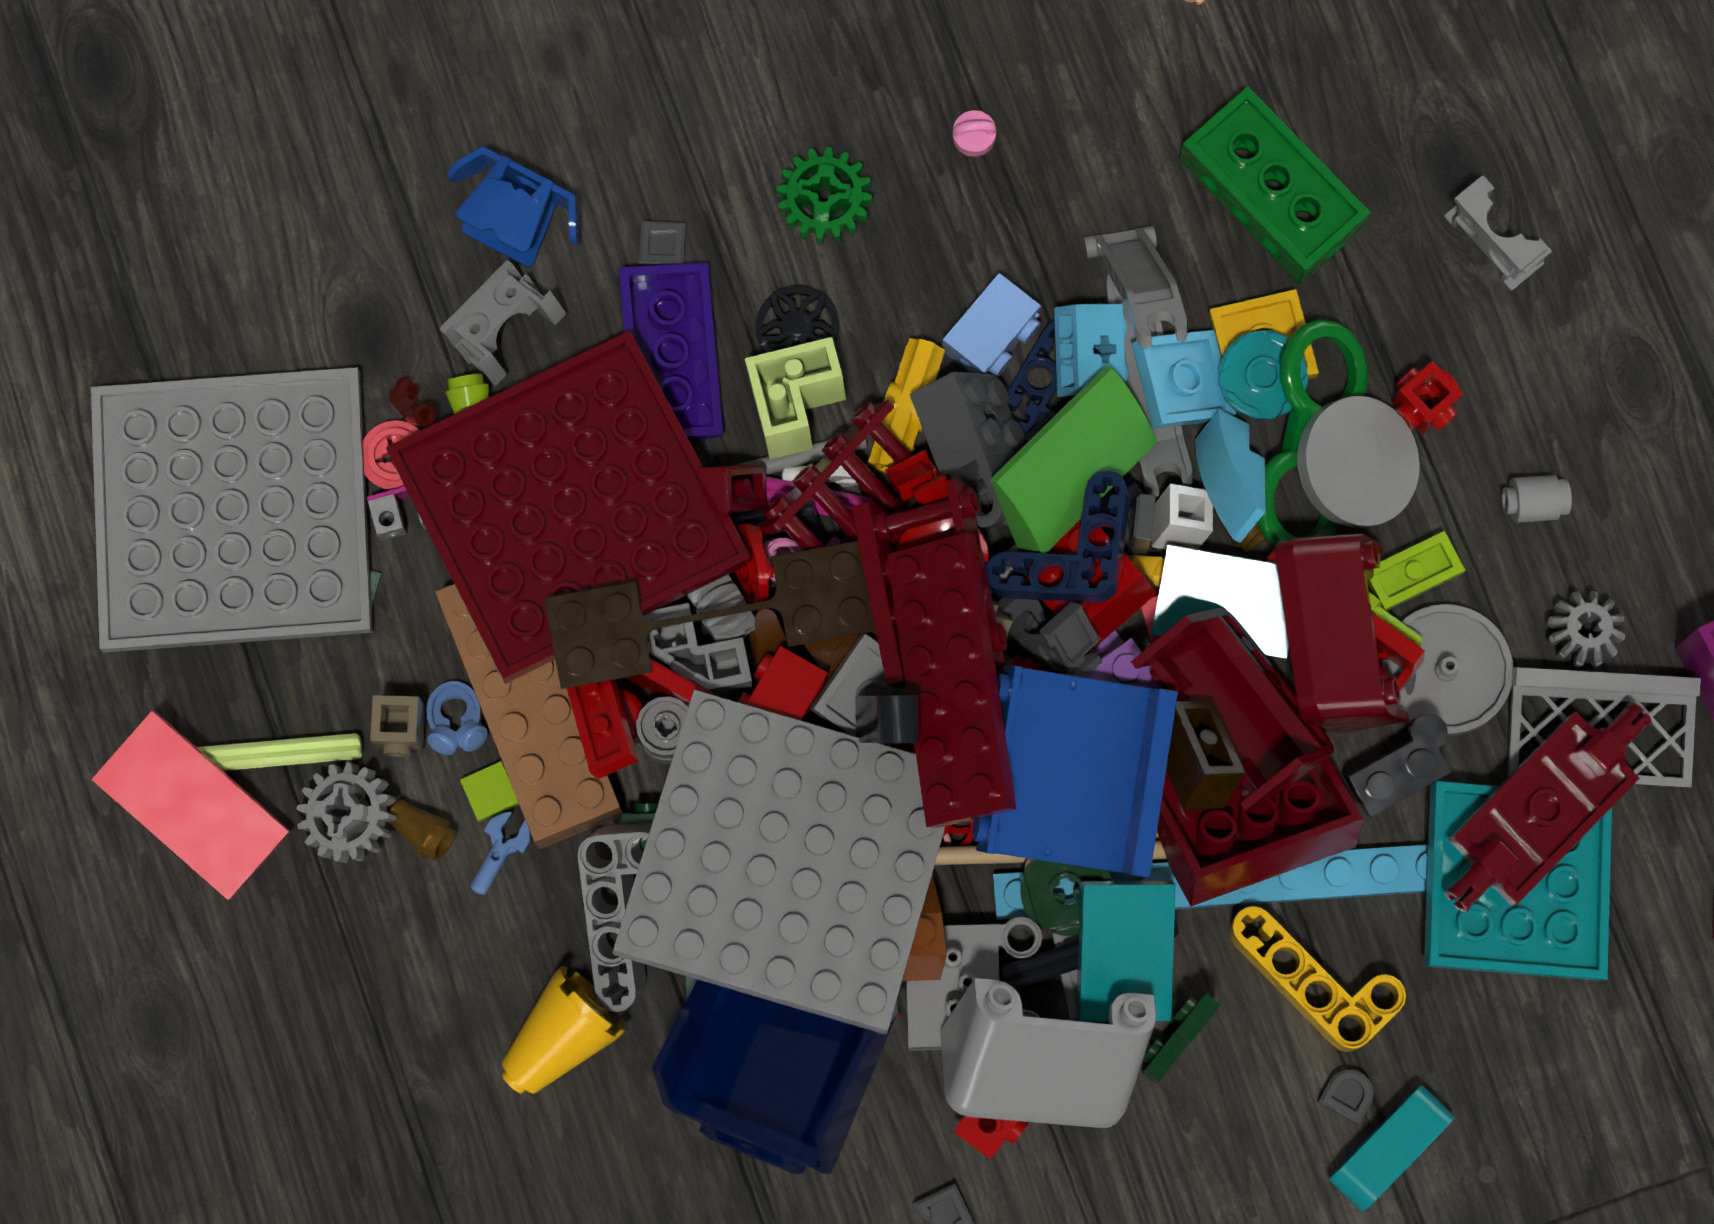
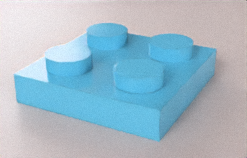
M1214 330L1187 333V338L1183 343L1182 340L1177 341L1176 334L1152 337V346H1147V349L1142 348L1137 340L1131 343L1153 429L1209 422L1218 409L1232 416L1236 415V412L1224 400L1218 386V366L1222 358Z

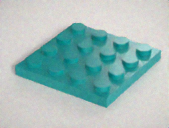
M1443 781L1432 783L1430 785L1424 967L1592 981L1608 980L1612 808L1517 905L1511 906L1491 885L1470 907V910L1464 913L1453 905L1458 899L1454 898L1452 901H1449L1444 892L1471 865L1448 840V837L1498 786Z

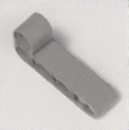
M653 822L609 825L598 828L581 843L578 849V864L595 994L602 1007L609 1011L620 1012L626 1010L637 1000L646 987L645 964L613 955V947L609 945L606 935L607 932L616 934L619 932L634 884L633 874H637L643 855L639 845L640 838H648ZM595 842H604L611 848L612 860H604L598 856L595 850ZM601 887H609L614 890L618 897V905H610L604 901L601 896ZM626 963V964L620 969V964ZM617 978H618V981H619L620 986H619V985H614V981H615ZM622 986L628 987V991L626 993L623 992Z

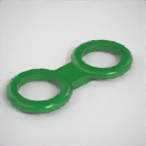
M1317 319L1301 325L1287 340L1281 356L1280 381L1285 398L1293 410L1289 412L1282 452L1273 456L1265 465L1266 512L1257 522L1260 531L1273 547H1276L1278 541L1301 538L1285 531L1278 521L1274 508V493L1280 478L1288 470L1295 467L1298 468L1297 451L1300 436L1309 419L1322 408V406L1312 401L1308 396L1300 377L1301 360L1306 348L1314 340L1324 338L1337 345L1348 368L1347 385L1340 399L1364 396L1367 389L1368 365L1363 347L1352 331L1337 321ZM1321 514L1317 525L1309 534L1302 537L1334 536L1338 524Z

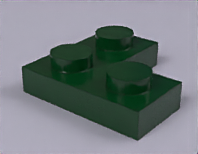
M1207 993L1199 1001L1190 997L1171 1020V1023L1177 1029L1167 1042L1158 1037L1145 1053L1143 1060L1148 1063V1066L1142 1073L1155 1084L1160 1082L1221 1004Z

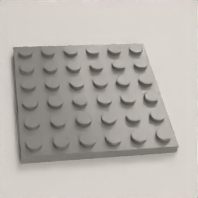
M358 367L91 387L99 648L103 653L373 633L366 483L362 443L361 379Z
M694 690L616 938L613 955L886 1035L945 830V826L940 828L926 827L916 754L879 743H860L859 738Z

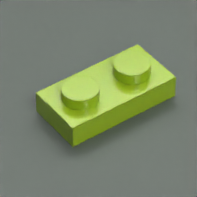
M1443 531L1381 561L1380 567L1374 569V576L1372 579L1367 580V583L1373 595L1381 600V607L1388 611L1462 575L1466 570L1446 532Z

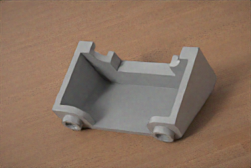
M974 978L940 1030L944 1089L948 1104L954 1111L967 1117L1094 1128H1108L1115 1125L1128 1108L1155 1026L1154 995L1125 993L1116 997L1109 1008V1024L1023 1016L1019 994L1008 983L999 980Z

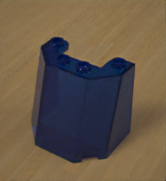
M697 980L652 1066L663 1105L675 1114L684 1115L701 1123L699 1132L710 1140L792 1174H803L806 1166L817 1170L821 1174H831L899 1011L897 1000L887 1034L885 1035Z

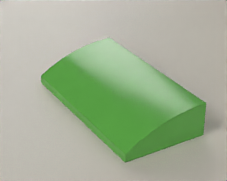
M1105 366L990 479L1018 548L1032 553L1046 554L1082 518L1085 490L1088 481L1095 474L1102 471L1116 472L1123 477L1157 443L1153 430L1140 405L1113 368ZM1107 486L1106 492L1099 494L1102 498L1113 486Z

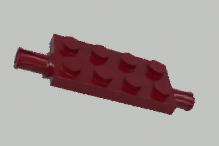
M1630 702L1606 729H1597L1590 726L1577 712L1569 714L1448 837V840L1471 865L1444 892L1449 901H1452L1454 898L1458 899L1453 904L1458 910L1467 913L1470 907L1491 885L1511 906L1517 905L1640 779L1627 765L1625 759L1626 747L1645 727L1652 723L1647 713L1641 718L1638 716L1643 711L1639 705Z

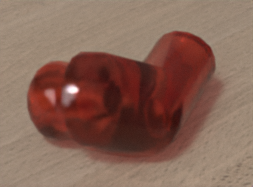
M405 378L398 379L394 389L390 388L389 401L406 422L423 427L431 425L435 419L434 409L430 405L417 403L413 400L419 392L418 386L410 383Z

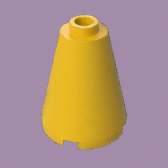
M561 966L553 974L501 1062L505 1070L502 1074L503 1079L513 1090L520 1094L525 1090L532 1094L537 1093L619 1039L628 1029L626 1021L622 1016L615 1022L608 1013L609 1010L602 1007L598 1002L592 983L577 972L570 978L566 976L568 969L566 966Z

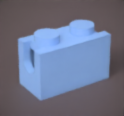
M999 273L944 337L942 348L945 349L946 355L969 373L993 374L999 377L1013 359V356L1009 354L1019 341L1024 344L1028 343L1040 328L1041 322L1038 321L1040 314L1037 312L1041 309V305Z

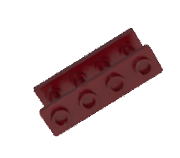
M889 400L874 405L868 402L859 408L850 419L854 425L844 435L842 433L835 435L822 448L821 451L825 456L815 466L809 464L796 475L792 481L796 487L786 497L781 495L767 506L763 512L767 518L759 525L763 535L778 532L783 528L803 551L825 547L795 515L813 497L853 542L858 541L853 514L825 485L828 478L840 466L889 515L926 506L917 502L914 497L903 501L902 498L896 499L854 454L855 449L870 434L896 464L913 456L882 422L894 409V405ZM904 531L894 533V537L890 539L892 552L898 548L899 538Z

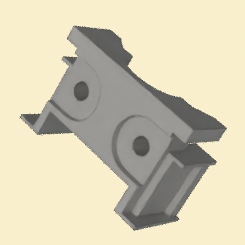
M1483 175L1454 198V202L1457 205L1448 211L1444 217L1454 228L1459 225L1502 272L1500 279L1512 291L1545 264L1543 261L1552 250L1542 239L1538 241L1526 240L1521 233L1517 236L1506 238L1498 236L1490 229L1487 223V215L1493 205L1489 198L1494 187Z
M506 260L439 329L450 344L458 350L468 364H473L496 386L507 375L492 355L498 348L496 337L502 324L509 317L517 313H525L530 316L536 310L555 326L566 315V312L551 291L545 296L541 295L529 276L525 274L522 277L515 266Z

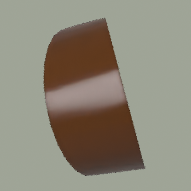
M770 608L751 611L755 617V630L750 632L754 667L760 665L767 653L774 656L780 646L790 651L779 620Z

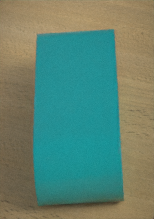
M1420 1084L1336 1169L1328 1180L1363 1213L1447 1128L1455 1116Z

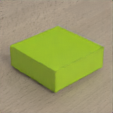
M502 761L460 779L479 823L519 805Z

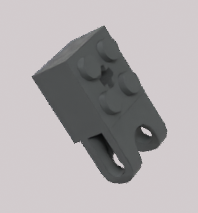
M951 372L909 394L940 476L944 474L946 478L958 480L969 485V489L974 490L980 510L979 515L975 516L977 527H994L1000 523L1008 526L990 479L1024 446L1025 437L1020 425L1012 417L1007 404L1009 395L1004 384L997 378V375ZM983 497L993 506L992 511L987 516L981 511Z

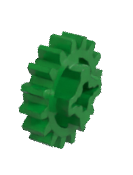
M827 147L824 156L818 157L815 150L811 148L808 151L809 160L804 162L797 156L792 158L794 172L786 169L782 170V180L788 185L777 186V197L785 199L778 203L779 214H790L786 219V227L788 229L800 226V239L805 240L810 233H814L819 245H822L825 235H831L835 243H840L841 231L846 230L849 234L855 235L856 225L854 221L866 222L868 219V214L862 207L872 206V195L865 192L871 188L870 177L859 178L863 173L861 162L851 167L848 165V152L845 151L837 159L833 158L832 147ZM818 171L808 180H803L809 174ZM835 172L845 177L850 184L841 183L835 176ZM822 190L830 191L826 202L819 201ZM797 204H799L800 208H807L814 216V219L804 215ZM841 211L846 212L840 218L831 221Z

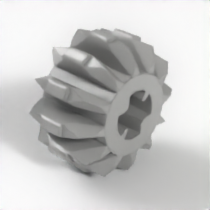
M729 574L687 594L696 613L747 604ZM751 611L701 620L716 643L741 637L745 639L747 634L755 630V617Z
M1578 591L1573 592L1569 596V604L1560 600L1554 606L1559 616H1550L1546 623L1551 629L1558 631L1547 638L1550 645L1562 643L1564 646L1557 654L1558 659L1563 660L1571 652L1574 654V667L1577 668L1584 664L1586 657L1594 668L1602 664V655L1613 658L1618 653L1613 643H1621L1625 639V633L1613 628L1624 621V616L1622 614L1610 616L1608 611L1613 608L1614 601L1608 599L1602 606L1598 605L1599 596L1596 591H1591L1586 601H1584ZM1585 622H1588L1593 626V629L1585 638L1578 631Z

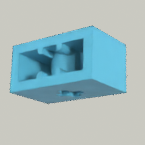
M1076 304L1054 307L1057 397H1075L1105 366L1113 368L1126 384L1129 377V368L1125 361L1124 338L1127 334V322L1123 316V304Z

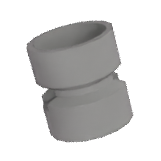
M658 697L648 702L641 709L636 721L637 735L644 752L652 760L663 764H671L688 711V706L679 699Z

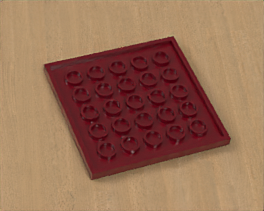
M630 330L386 447L505 684L555 660L544 598L636 582L641 613L645 616L746 566L747 563L752 561L728 513H720L700 480L696 468H703Z

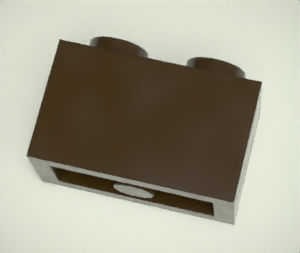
M1176 701L1166 771L1183 809L1224 808L1245 774L1213 701Z

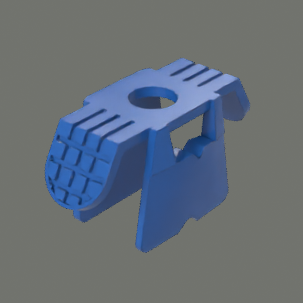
M483 146L461 158L449 168L447 176L451 182L466 180L487 167L491 169L456 212L457 218L464 222L462 231L465 235L530 268L535 263L555 207L558 204L569 210L571 246L579 244V206L576 196L555 185L549 179Z

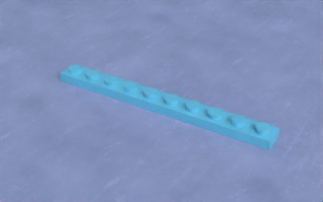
M1428 845L1346 850L1194 906H1190L1168 862L1152 863L1150 878L1110 871L1112 881H1173L1176 884L1175 910L1427 892ZM1023 872L993 874L996 922L1010 921L1017 917L1029 918L1021 901L1020 880ZM1063 878L1060 880V885L1054 887L1053 891L1054 893H1063L1065 899H1071L1074 897L1073 890L1080 886L1077 882H1070L1069 878Z

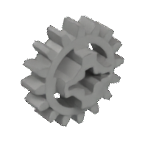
M346 763L344 771L340 766L329 765V777L316 773L313 775L314 781L317 784L316 788L304 787L302 790L309 800L307 804L297 805V810L306 814V820L297 824L298 829L311 832L306 838L305 843L315 848L319 846L317 855L330 859L333 856L334 861L347 863L349 856L352 860L364 861V849L375 853L380 851L379 844L376 841L379 836L390 839L392 834L384 827L386 822L396 821L397 816L387 812V806L396 802L394 796L382 794L389 784L386 780L380 778L374 780L376 771L366 767L360 770L359 765L353 763ZM365 793H367L370 798L371 806L365 799ZM351 809L349 816H343L344 810ZM322 820L328 826V833L324 829Z

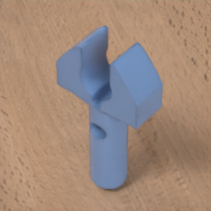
M510 811L490 819L484 830L491 837L492 848L470 884L471 889L477 894L485 895L508 855L516 852L525 855L532 844V836L526 820L519 829L518 835L504 843L503 831L513 816Z

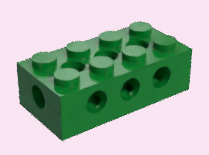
M1248 86L1182 145L1179 161L1299 285L1305 282L1365 228L1371 212ZM1238 150L1247 151L1252 155V158L1243 159L1234 152ZM1270 181L1276 182L1283 189L1279 191L1271 190L1265 183ZM1306 213L1310 215L1314 221H1300L1295 214Z

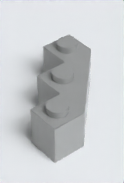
M689 603L657 609L644 617L650 621H659L691 615ZM693 622L657 628L649 633L647 647L650 659L712 692L714 696L725 699L740 696L744 692L747 694L752 693V679L743 637L698 646Z

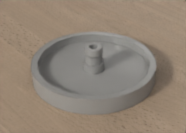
M1352 396L1323 406L1309 419L1298 444V473L1302 487L1310 502L1326 518L1334 523L1351 528L1379 525L1400 514L1408 505L1415 492L1420 466L1418 448L1407 423L1389 405L1370 397Z
M1440 604L1422 608L1401 621L1422 636L1423 642L1420 647L1425 650L1424 662L1415 672L1416 682L1412 694L1408 695L1406 689L1403 688L1400 692V703L1395 704L1396 708L1408 712L1409 721L1406 723L1408 724L1412 718L1414 719L1423 713L1435 714L1446 723L1448 729L1447 736H1458L1472 732L1491 720L1504 705L1512 687V655L1499 629L1482 614L1463 606ZM1391 660L1380 661V667L1385 669L1388 675L1401 674L1403 671L1402 668Z

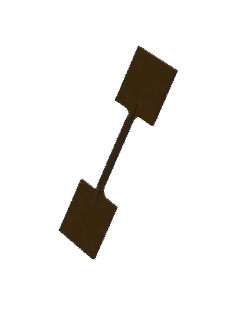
M858 541L772 556L777 590L774 597L768 601L665 620L650 621L642 615L636 582L544 598L561 689L652 673L647 647V637L652 630L760 609L773 608L782 615L788 647L874 632L876 629Z

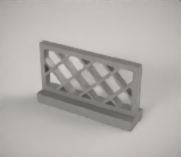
M1512 667L1506 776L1509 777L1518 767L1519 749L1532 737L1540 745L1544 739L1538 732L1556 716L1563 722L1567 717L1562 710L1575 699H1585L1598 713L1588 722L1592 727L1601 719L1610 725L1613 720L1608 713L1621 701H1627L1639 705L1643 709L1642 715L1645 713L1649 715L1652 721L1651 725L1665 740L1647 757L1644 756L1633 742L1627 746L1641 761L1632 771L1637 775L1646 767L1653 774V776L1637 775L1640 779L1635 784L1692 787L1696 696H1700L1701 678ZM1522 695L1540 696L1552 710L1535 727H1532L1521 715ZM1549 697H1559L1566 699L1558 706H1556L1555 703ZM1595 700H1610L1611 702L1602 709ZM1640 702L1658 704L1648 712ZM1667 704L1684 705L1683 725L1669 735L1653 716ZM1522 724L1528 733L1520 739V727ZM1681 735L1682 748L1675 742V740ZM1669 745L1681 758L1680 777H1664L1651 763Z

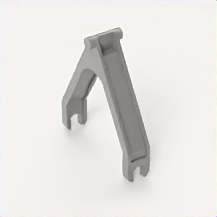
M1154 226L1083 237L1086 259L1097 257L1106 304H1123V316L1127 322V334L1124 338L1125 361L1129 368L1126 386L1140 405L1157 440V443L1137 462L1143 486L1148 494L1159 496L1156 476L1162 472L1171 471L1180 476L1182 486L1192 487V465L1183 436L1182 426L1153 429L1131 344L1137 340L1142 348L1147 349V346H1152V337L1164 335L1161 321L1173 324L1177 341L1182 340L1183 343L1187 338V317L1175 279L1155 249L1157 247Z

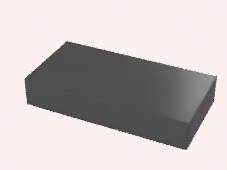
M1140 494L1136 498L1131 518L1128 554L1147 555L1152 539L1156 495Z

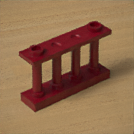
M951 479L945 481L948 500L889 515L887 512H884V508L869 502L851 507L887 686L906 689L887 554L893 553L890 539L894 537L896 532L952 517L956 535L965 532L976 535L995 665L1005 663L1003 650L1007 649V639L1002 625L996 622L975 516L979 515L980 511L978 499L974 490L969 489V485L958 480Z

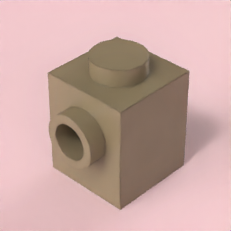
M373 695L370 741L376 748L383 749V755L390 757H410L411 750H423L425 704L418 696Z

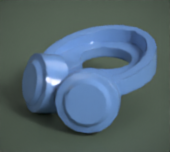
M448 681L438 686L432 692L426 709L427 720L431 729V733L427 738L430 747L443 755H452L458 747L468 752L480 748L486 741L488 733L487 729L481 724L482 710L472 688L459 681ZM451 699L463 700L467 705L466 712L460 717L461 727L456 732L451 729L449 719L441 714L442 706Z

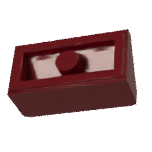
M764 464L696 468L700 480L720 513L759 510L767 507Z

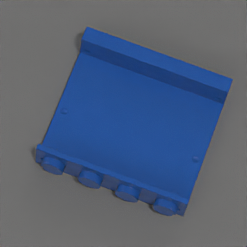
M1005 665L1003 674L999 673V676H997L1017 810L974 819L972 838L978 842L976 851L1116 871L1150 878L1178 692Z

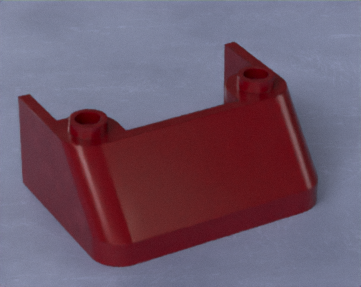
M1364 534L1301 537L1278 541L1276 544V561L1296 697L1304 721L1338 734L1408 722V712L1395 706L1401 700L1400 688L1396 677H1389L1387 671L1380 667L1367 580L1373 578L1374 569L1380 567L1379 554L1383 553L1382 544Z
M1224 608L1186 615L1131 661L1136 669L1151 665L1150 674L1152 678L1164 690L1171 688L1178 693L1184 691L1191 701L1214 702L1245 771L1243 778L1237 786L1242 795L1246 797L1240 803L1245 811L1267 802L1334 753L1333 744L1321 727L1304 721L1295 693L1238 620Z

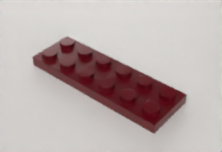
M965 532L887 554L907 695H919L920 743H914L926 827L940 828L1017 810L976 535Z

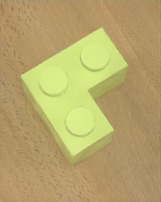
M832 337L745 358L749 382L770 460L812 450L813 445L805 410L846 400L843 375Z

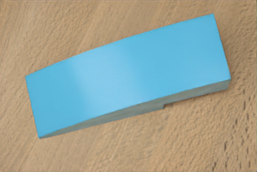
M1218 409L1195 438L1196 459L1201 479L1214 509L1232 539L1241 543L1266 512L1265 458L1249 450V424Z

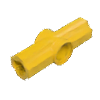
M909 338L895 382L890 383L884 401L889 400L894 405V409L882 422L913 455L919 432L922 433L923 429L909 394L937 380L945 356V349L924 339ZM875 441L868 460V466L886 474L885 469L896 463Z

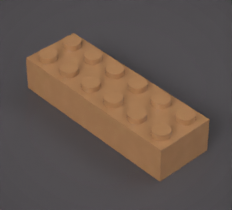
M453 584L436 591L438 601L526 823L538 848L542 849L620 817L623 811L609 776L607 775L597 780L589 772L567 689H561L556 660L505 684L455 585Z

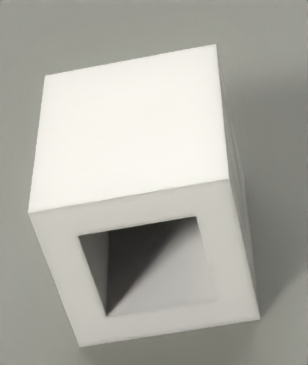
M1170 484L1156 501L1152 529L1153 548L1166 550L1167 544L1199 549L1213 532V505L1205 489Z

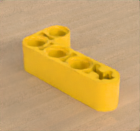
M1260 907L1244 908L1238 912L1230 923L1229 935L1234 946L1332 1046L1340 1051H1355L1368 1043L1405 1004V987L1400 980L1386 974L1374 977L1351 997L1267 911ZM1243 919L1249 924L1254 920L1260 923L1261 927L1258 930V934L1266 943L1272 936L1278 940V942L1271 945L1263 957L1257 952L1264 946L1262 941L1254 935L1248 939L1242 935L1245 929V925L1242 922ZM1286 951L1294 957L1296 967L1292 974L1285 975L1276 971L1272 963L1275 952ZM1318 984L1326 989L1329 998L1325 1007L1316 1008L1307 1002L1305 991L1308 985ZM1382 985L1390 989L1394 998L1390 1009L1384 1010L1374 1005L1371 999V991L1374 986ZM1350 1017L1359 1023L1361 1035L1358 1041L1350 1042L1341 1037L1338 1025L1342 1018Z

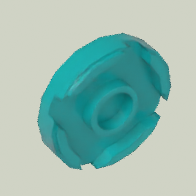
M1254 331L1240 336L1225 350L1218 366V386L1224 400L1236 413L1252 420H1272L1288 413L1292 409L1285 398L1280 381V360L1289 337L1275 331ZM1303 356L1300 377L1305 390L1308 384V373L1305 364L1306 360Z

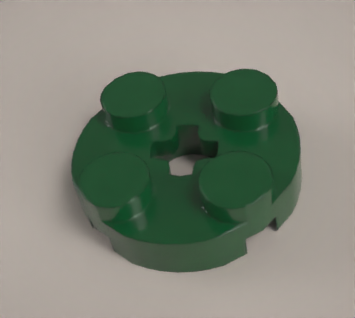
M1028 859L1020 880L1021 901L1024 910L1033 922L1050 929L1051 933L1061 936L1078 935L1081 882L1112 881L1111 873L1109 870ZM1063 878H1069L1070 882H1077L1080 886L1073 890L1074 897L1071 899H1065L1063 893H1054L1053 891L1054 887L1060 885V880Z

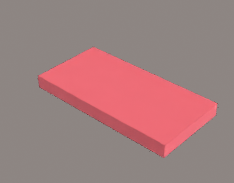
M156 711L149 713L91 779L227 900L233 898L291 832L289 828Z

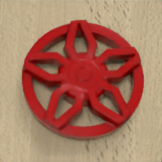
M750 523L737 525L735 528L752 560L746 566L734 571L738 589L747 604L768 601L769 578L774 577L773 565L765 556L762 530L759 526H753Z

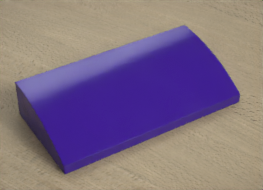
M708 263L619 267L617 282L622 334L629 330L631 331L689 442L722 437L723 426Z

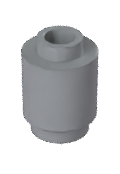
M1555 475L1511 478L1508 487L1502 489V509L1504 514H1510L1514 523L1558 520L1560 515H1568L1571 511L1572 495L1567 479H1558Z

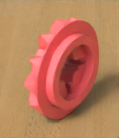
M394 420L381 423L368 432L362 441L364 474L372 484L386 491L404 487L392 462L384 463L382 461H384V458L389 457L386 447L390 446L389 441L392 440L394 444L419 432L420 430L416 426L408 422Z

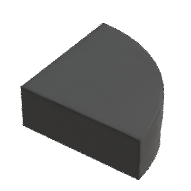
M956 1184L913 1204L922 1218L930 1224H974Z

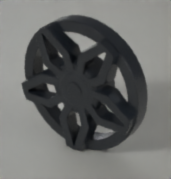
M790 286L772 293L762 304L756 319L757 339L764 353L773 352L768 344H781L785 341V348L829 338L815 336V329H820L833 338L834 346L839 335L838 316L832 303L818 290L805 286ZM801 295L807 298L801 301L799 309H796L795 302L789 296ZM782 300L790 307V310L786 313L780 311L778 301ZM818 301L814 312L810 314L805 311L806 307L812 302ZM772 307L775 317L780 321L773 320L763 327L766 314ZM823 308L827 310L831 318L832 328L822 321L814 322L820 318ZM775 328L780 329L781 334L778 336H764Z

